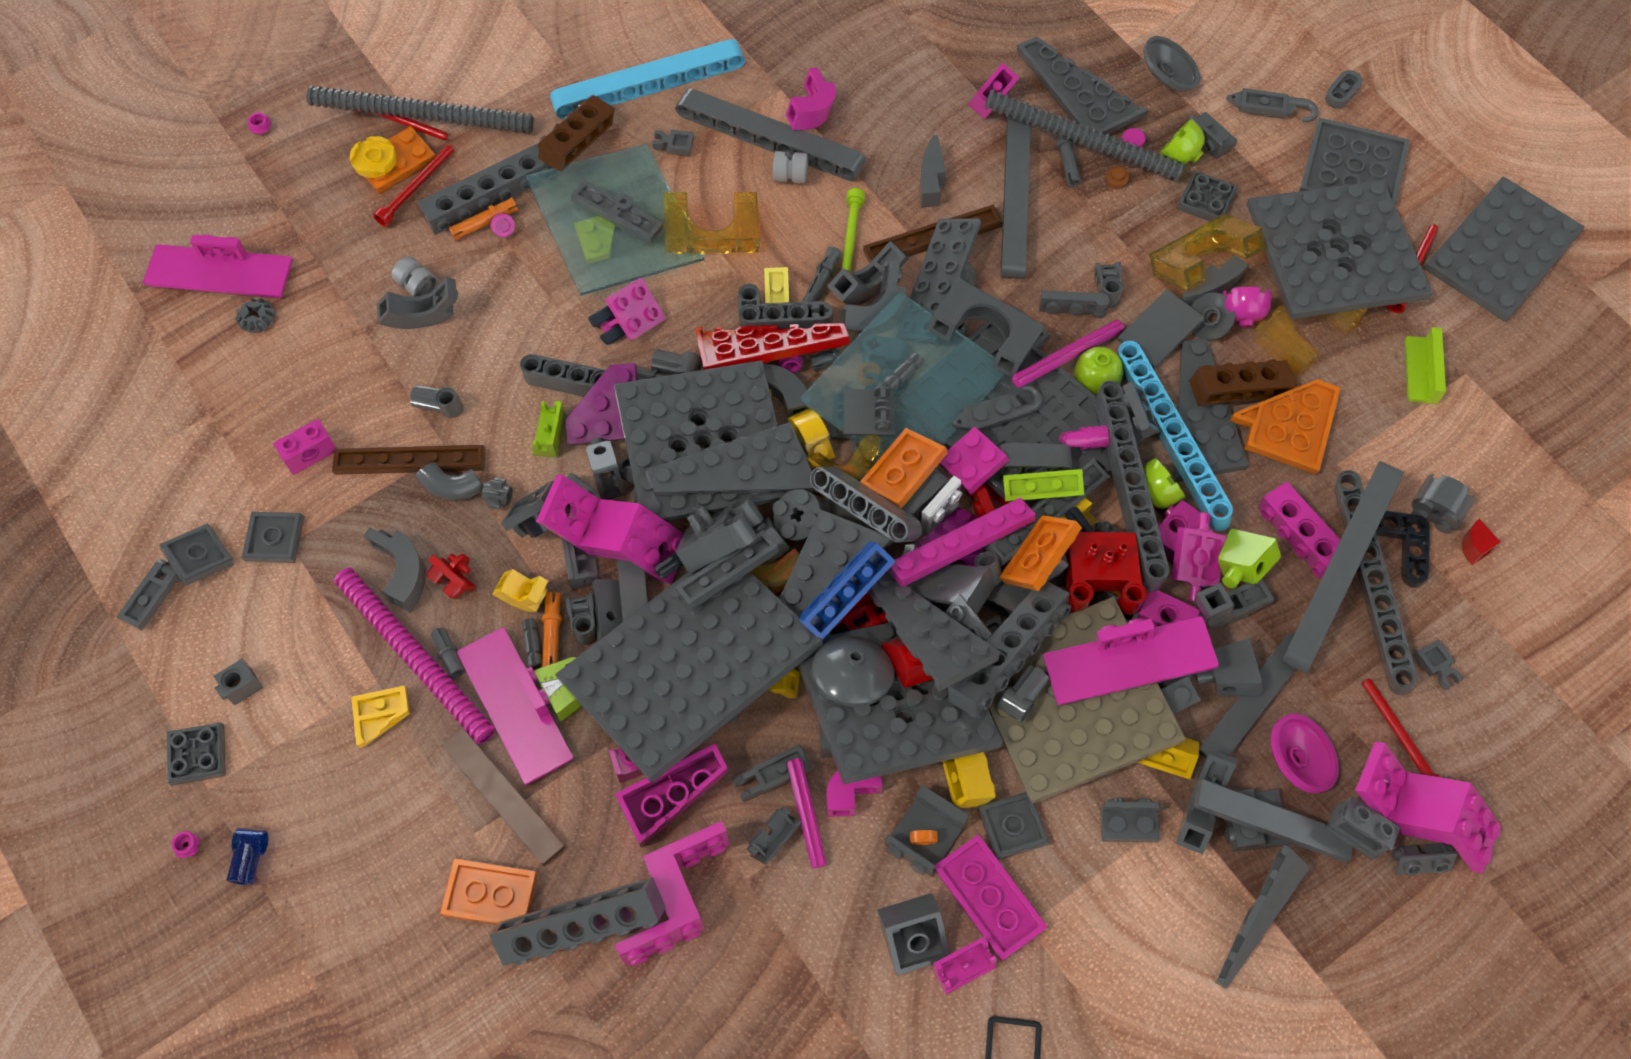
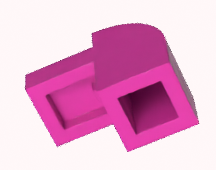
M837 771L831 777L827 786V817L855 816V795L881 794L882 777L878 776L843 785L840 774Z

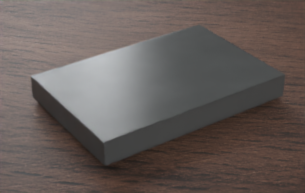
M1166 289L1118 337V341L1121 344L1125 341L1138 343L1153 370H1155L1204 321V317L1169 289Z

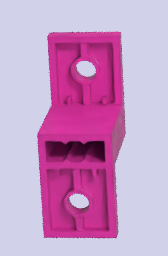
M556 475L536 520L537 523L589 555L630 561L666 584L672 583L676 571L661 579L655 572L654 567L676 552L684 535L683 532L641 504L599 499L564 475ZM567 504H570L571 511L566 516L565 508ZM662 543V545H663V552H662V554L660 555V553H659V551H658V548H659L660 544Z
M1374 742L1356 788V792L1366 805L1400 827L1398 834L1453 845L1472 872L1483 874L1486 864H1489L1491 861L1492 847L1495 840L1500 836L1501 827L1472 783L1406 772L1385 743Z
M722 821L643 856L651 877L654 878L662 897L669 920L615 944L617 952L626 966L629 964L632 966L640 965L648 960V955L657 951L658 954L668 952L674 948V943L683 939L685 942L694 940L701 935L700 931L705 930L679 868L682 866L685 868L692 867L700 862V858L709 854L710 856H716L726 850L725 847L730 844Z

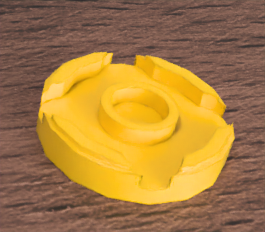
M371 136L367 137V140L363 142L360 140L354 145L349 158L353 169L361 176L366 178L383 176L390 172L396 164V150L386 138Z

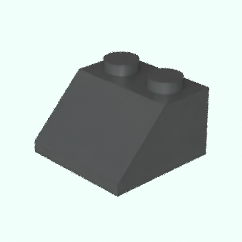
M932 893L877 909L896 976L932 965L950 955L941 911Z

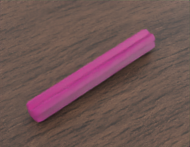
M801 758L791 759L788 761L787 766L812 868L823 867L827 862L803 761Z

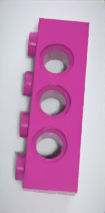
M1286 481L1265 495L1258 509L1261 516L1266 521H1270L1277 529L1278 535L1283 540H1287L1294 548L1296 555L1300 559L1305 560L1311 567L1313 574L1317 578L1322 579L1340 539ZM1283 512L1290 514L1291 517L1285 516ZM1300 531L1306 532L1309 537L1302 535ZM1317 550L1323 551L1326 556L1319 554Z

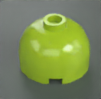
M1190 119L1179 129L1171 141L1162 148L1159 154H1164L1165 158L1169 156L1173 161L1177 159L1178 163L1182 161L1184 165L1189 161L1195 163L1204 153L1201 151L1205 143L1203 130L1193 119Z
M1094 347L1086 350L1080 355L1074 368V378L1093 394H1098L1102 383L1110 380L1121 384L1124 375L1123 363L1120 357L1113 350L1106 347Z
M1156 458L1143 466L1154 507L1167 509L1186 498L1179 485L1173 481L1170 473Z

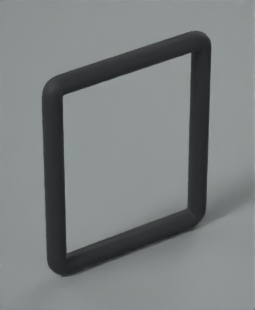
M992 1016L988 1019L985 1059H991L994 1022L1036 1027L1034 1059H1040L1042 1026L1039 1022Z

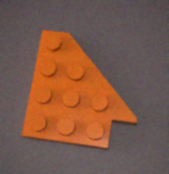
M1316 379L1235 412L1231 416L1230 421L1250 428L1244 449L1316 475L1320 471L1341 387Z

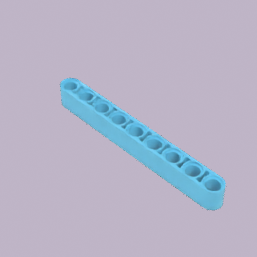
M729 39L557 88L551 92L550 100L556 116L560 119H565L568 113H573L582 101H586L592 95L612 106L739 69L744 65L745 57L738 41Z
M1134 341L1123 342L1119 346L1118 356L1123 363L1126 380L1128 383L1133 382L1143 388L1160 429L1157 435L1200 511L1211 514L1209 526L1215 531L1228 529L1231 525L1233 512L1229 499L1140 345ZM1149 393H1154V394H1156V395H1154V396H1149V395H1147V394H1149ZM1163 412L1166 413V415H1159L1158 413ZM1170 432H1176V433H1178V434H1177V435H1170L1169 433H1170ZM1181 452H1188V453H1190V454H1189V455H1182V454H1180V453H1181ZM1192 472H1199V473H1201V475L1195 476V475H1193V474H1191V473H1192ZM1205 492H1210V493H1212V494H1214V495H1213V496H1205V495H1203V493H1205ZM1223 513L1226 516L1221 518L1215 516L1214 514Z

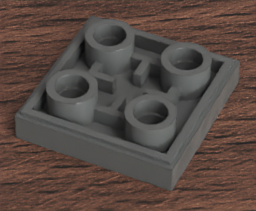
M1194 170L1177 210L1221 226L1238 186Z
M221 722L167 732V783L173 786L226 776L225 730Z

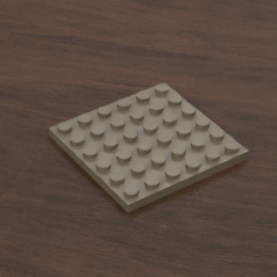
M1114 597L1089 606L1083 611L1069 614L1064 620L1061 619L1056 624L1052 635L1044 638L1038 651L1025 660L1021 671L1013 674L1009 679L1007 687L994 696L992 704L988 708L1031 805L1185 743L1186 739L1158 683L1057 705L1049 679V682L1035 699L1032 710L1023 722L1020 723L997 707L1007 689L1015 686L1029 665L1038 667L1049 677L1043 658L1044 653L1096 641L1097 631H1101L1105 626L1116 625L1118 627L1127 625Z

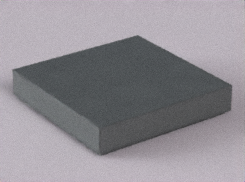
M252 511L242 559L250 562L295 563L304 521L302 513Z
M208 523L159 544L161 552L185 586L234 565L233 558Z
M1026 792L978 806V812L990 847L997 860L1049 845L1035 803L1031 805Z

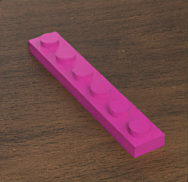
M1018 498L895 559L896 562L888 571L898 584L904 587L1034 522L1036 514L1021 498Z

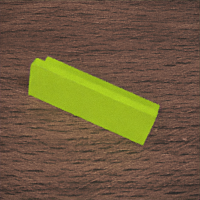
M1432 327L1426 337L1407 336L1405 338L1407 398L1410 402L1438 404L1446 393L1442 328Z
M1082 469L1003 475L1005 501H1014L1018 498L1030 500L1084 495Z

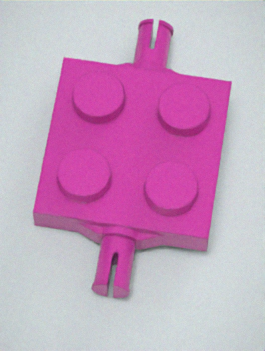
M1199 513L1198 528L1178 527L1171 579L1183 581L1190 585L1188 601L1195 602L1196 594L1201 592V587H1212L1219 584L1221 578L1218 557L1225 543L1226 535L1216 534L1209 530L1211 514Z

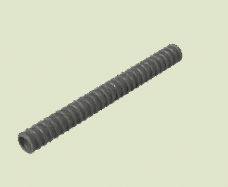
M994 89L989 93L985 109L991 108L992 112L999 111L1000 115L1002 113L1006 114L1005 117L1012 116L1013 120L1017 118L1019 122L1025 121L1026 125H1029V123L1033 124L1032 127L1034 128L1038 126L1039 130L1046 129L1045 132L1047 133L1051 131L1053 132L1052 135L1059 134L1060 138L1064 136L1066 140L1072 139L1073 143L1077 141L1081 146L1085 144L1086 148L1093 147L1094 151L1098 149L1100 150L1099 153L1106 152L1107 156L1111 154L1115 159L1119 157L1120 161L1124 159L1128 164L1132 162L1133 166L1140 165L1141 169L1145 167L1147 168L1146 171L1153 170L1154 174L1158 172L1162 177L1166 175L1167 179L1173 178L1175 182L1180 179L1184 170V162L1178 163L1177 159L1173 161L1169 156L1165 158L1162 153L1160 155L1156 151L1152 153L1149 148L1144 150L1143 146L1139 148L1135 143L1131 145L1130 141L1124 142L1122 138L1120 140L1116 139L1117 136L1115 135L1113 137L1109 133L1105 135L1102 130L1097 132L1096 128L1090 129L1088 125L1084 127L1081 122L1079 124L1075 120L1071 122L1068 117L1063 119L1062 115L1058 117L1054 112L1050 114L1049 110L1043 111L1041 107L1037 109L1035 108L1036 105L1030 106L1028 102L1024 104L1021 99L1016 101L1015 97L1011 99L1007 94L1003 96L1002 92L996 93Z

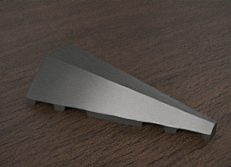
M1284 845L1278 851L1256 901L1249 907L1215 982L1227 989L1310 869L1292 848Z

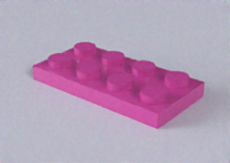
M979 834L935 865L936 874L982 937L985 936L990 948L1000 962H1003L1048 928Z

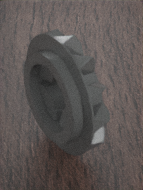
M251 298L250 302H242V307L236 309L237 316L235 319L239 327L244 331L259 332L271 325L275 317V310L269 301L267 302L263 298L258 300ZM250 312H258L260 318L251 316Z

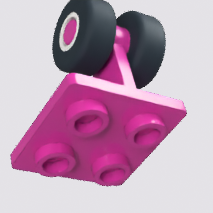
M643 278L635 280L607 297L605 301L608 305L588 317L593 327L598 325L602 327L605 333L600 335V339L606 345L613 343L624 335L632 341L666 319Z

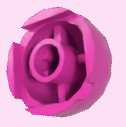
M1260 287L1232 288L1231 294H1227L1226 291L1222 293L1226 296L1225 309L1230 313L1235 311L1234 323H1239L1241 328L1254 327V323L1262 321L1271 309L1272 292L1269 289H1266V293L1260 292Z

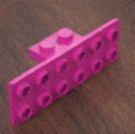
M192 235L190 243L193 247L155 245L143 280L145 286L282 298L293 259L291 256L246 252L240 240L230 236Z
M1201 616L1154 627L1152 619L1143 620L1142 618L1133 619L1127 625L1118 627L1116 625H1108L1103 627L1101 631H1097L1096 641L1044 653L1043 655L1057 705L1218 668L1219 665L1204 619Z
M500 628L457 651L458 657L525 785H529L573 761L574 758L546 707V704L550 703L544 689L537 690L534 682L538 681L535 672L531 666L525 667L505 628Z

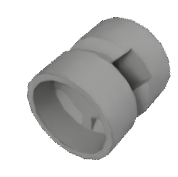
M775 151L773 181L787 182L788 179H791L793 183L806 184L808 153L795 152L793 156H790L789 152Z
M412 256L402 258L392 270L391 277L393 281L406 289L413 297L426 295L437 286V276L423 267Z

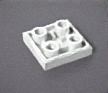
M953 476L922 511V536L925 537L957 507H960L961 504L958 502L962 496L960 491L961 480Z

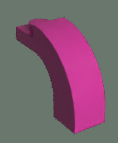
M809 68L804 83L809 96L791 97L786 117L792 130L816 128L822 125L829 117L836 96V89L833 82H825L818 68Z

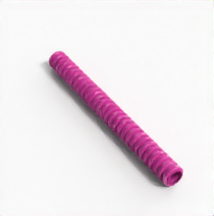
M351 567L341 570L335 576L334 583L339 586L344 595L353 602V605L358 608L360 613H363L368 622L373 624L375 630H378L383 639L388 641L387 643L397 652L398 656L405 663H408L407 666L413 669L412 671L415 675H418L417 677L420 680H423V684L428 686L429 691L433 692V695L438 698L440 703H443L445 709H448L453 718L459 721L460 726L464 727L466 732H469V736L474 738L476 744L488 741L495 732V727L490 725V721L485 719L483 713H480V710L474 707V703L469 701L467 696H464V692L459 690L457 684H454V681L449 678L448 674L444 673L439 664L434 661L432 656H429V653L424 650L423 646L404 628V625L379 600V597L355 573V570Z

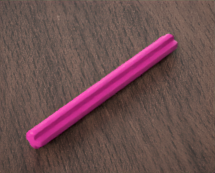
M1120 320L1108 323L1015 373L1011 379L1012 383L1017 388L1030 383L1080 356L1086 350L1094 348L1122 333L1124 324Z

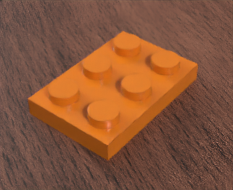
M411 126L388 139L394 146L397 154V161L393 169L383 176L366 178L379 195L423 169L436 157L435 153Z
M905 428L860 482L902 509L948 454L945 446Z
M1042 515L999 578L1005 584L1039 591L1047 582V578L1056 565L1060 563L1062 556L1069 546L1075 541L1082 527L1074 520Z
M454 858L440 915L498 925L501 921L529 914L538 874L536 871Z

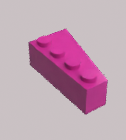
M715 743L680 760L652 784L645 778L615 793L641 848L728 773V768Z

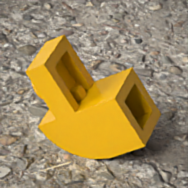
M809 408L787 418L791 422L799 442L802 443L812 467L835 457L828 439L829 433L815 410Z
M511 569L503 573L492 595L513 607L527 612H537L547 593L545 587L548 580L541 576L529 579L516 570Z

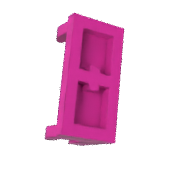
M985 936L933 964L932 970L946 995L996 968V957L991 955Z

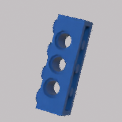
M869 541L800 614L798 621L816 637H820L823 640L896 561L876 542Z

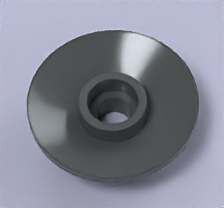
M1215 292L1207 293L1193 302L1191 307L1204 317V321L1192 332L1200 339L1206 338L1208 341L1216 340L1223 337L1232 328L1235 321V311L1230 313L1225 309V295ZM1217 315V320L1211 322L1212 316Z

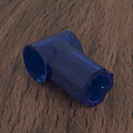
M237 828L231 842L234 853L226 881L243 886L253 885L260 855H263L268 847L269 835L267 831Z

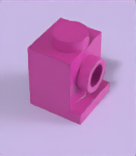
M620 748L608 750L620 783L643 775L632 762L627 761L628 757Z

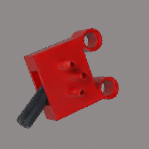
M1072 507L1065 513V517L1068 520L1077 521L1082 529L1077 534L1075 541L1065 552L1069 564L1065 568L1067 592H1069V605L1071 606L1070 612L1074 613L1085 610L1094 596V591L1121 592L1117 599L1121 612L1129 615L1135 614L1147 597L1146 589L1141 581L1136 533L1096 532L1079 508ZM1074 595H1080L1084 600H1079ZM1127 595L1134 597L1136 601H1132Z

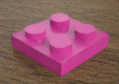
M974 427L947 450L948 454L939 465L952 477L955 476L960 479L961 486L972 494L1008 463L1009 459L1005 453Z

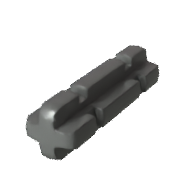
M913 353L908 358L909 361L903 362L892 372L893 375H889L884 380L890 390L895 391L899 387L898 384L904 383L914 373V370H918L923 365L924 359L918 353Z
M534 618L524 619L521 624L524 631L523 636L528 655V665L532 669L541 668L542 652L539 634L537 633V623Z

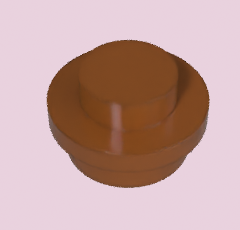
M1116 166L1107 171L1106 181L1111 188L1120 189L1128 183L1129 173L1126 169Z

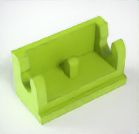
M542 401L536 436L532 445V455L557 458L566 413L562 401H555L554 407H549L545 401Z

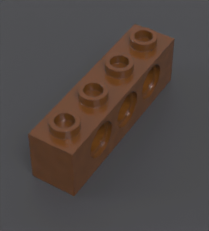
M594 95L590 96L586 101H582L573 113H568L564 121L556 124L547 136L544 135L538 143V159L562 172L612 126L615 108Z
M1274 359L1257 363L1249 361L1244 364L1203 365L1196 370L1189 380L1198 406L1267 400L1292 390L1297 386L1288 361H1276Z

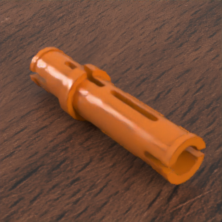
M510 197L495 206L489 205L487 210L448 228L454 240L457 241L489 225L495 215H509L517 212L518 208L515 206L513 198Z
M547 592L545 595V614L542 615L544 637L541 668L550 665V661L551 664L558 662L559 628L563 619L562 615H560L562 595L558 592H555L553 602V592Z

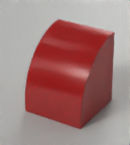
M1479 518L1464 535L1462 551L1468 562L1474 565L1491 554L1501 542Z

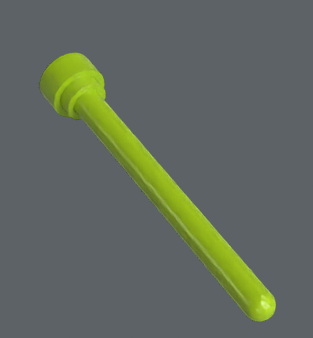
M859 188L849 189L846 197L850 210L842 269L845 268L850 272L859 208L865 202V192Z

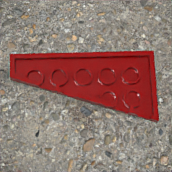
M844 323L814 324L811 328H800L799 324L790 325V329H778L777 325L739 326L736 330H725L724 327H715V331H703V327H694L704 370L762 361L765 364L773 360L789 359L797 355L812 354L821 350L840 348L850 344L849 335Z

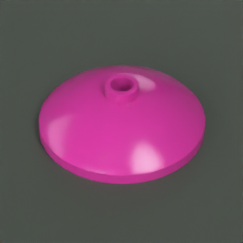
M1288 714L1280 718L1274 724L1271 732V749L1274 760L1282 774L1293 785L1308 793L1319 794L1331 789L1338 778L1339 763L1334 746L1327 734L1318 724L1303 715Z

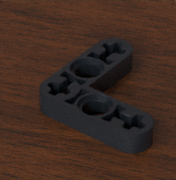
M1385 511L1376 534L1382 537L1402 539L1401 577L1407 586L1418 588L1423 585L1429 576V522L1419 515ZM1386 519L1394 521L1396 529L1390 530L1386 528L1383 521ZM1413 524L1417 525V529H1420L1419 532H1415V528L1412 527ZM1416 546L1420 548L1422 556H1413L1409 552V547ZM1415 564H1418L1416 567V575L1420 576L1418 579L1414 578V574H1410Z

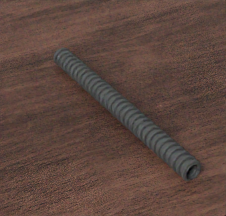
M314 85L308 87L306 94L309 106H314L315 104L317 107L322 105L324 108L329 106L331 109L336 107L338 110L342 108L346 111L351 109V111L358 110V112H363L364 110L365 113H370V111L373 114L378 112L380 115L386 113L387 116L393 114L394 117L400 115L401 118L407 116L409 119L414 117L417 120L419 118L422 120L427 118L429 121L435 119L436 122L442 120L443 123L449 121L450 124L456 122L457 125L463 123L464 126L470 124L472 127L477 125L480 128L484 126L487 129L489 126L492 129L498 127L499 130L505 128L506 131L512 129L513 132L519 130L520 133L526 131L527 134L532 132L534 125L532 113L526 115L525 112L519 114L518 111L512 113L510 110H507V112L503 109L497 111L495 108L493 110H490V108L484 110L483 107L477 109L476 106L470 108L469 105L463 107L462 104L456 106L455 103L449 105L447 102L441 104L440 101L434 103L432 100L427 102V100L420 101V99H415L414 101L413 98H408V100L406 97H401L400 99L398 96H394L392 98L391 95L385 97L384 94L378 96L377 93L371 95L369 92L364 94L362 91L357 93V91L350 92L345 90L343 92L342 89L336 91L335 88L329 90L328 87L322 89L321 86L315 88Z

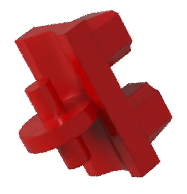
M452 553L448 556V560L443 557L439 559L434 554L429 558L428 561L433 565L427 572L426 577L439 585L445 577L450 579L443 589V592L450 598L458 599L465 590L472 592L476 587L474 583L461 573L463 572L467 575L471 571L467 566L470 558L466 554L456 556Z

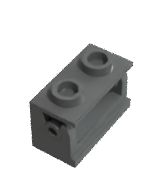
M1353 796L1333 807L1326 830L1372 860L1388 849L1390 851L1393 850L1400 829L1398 825Z

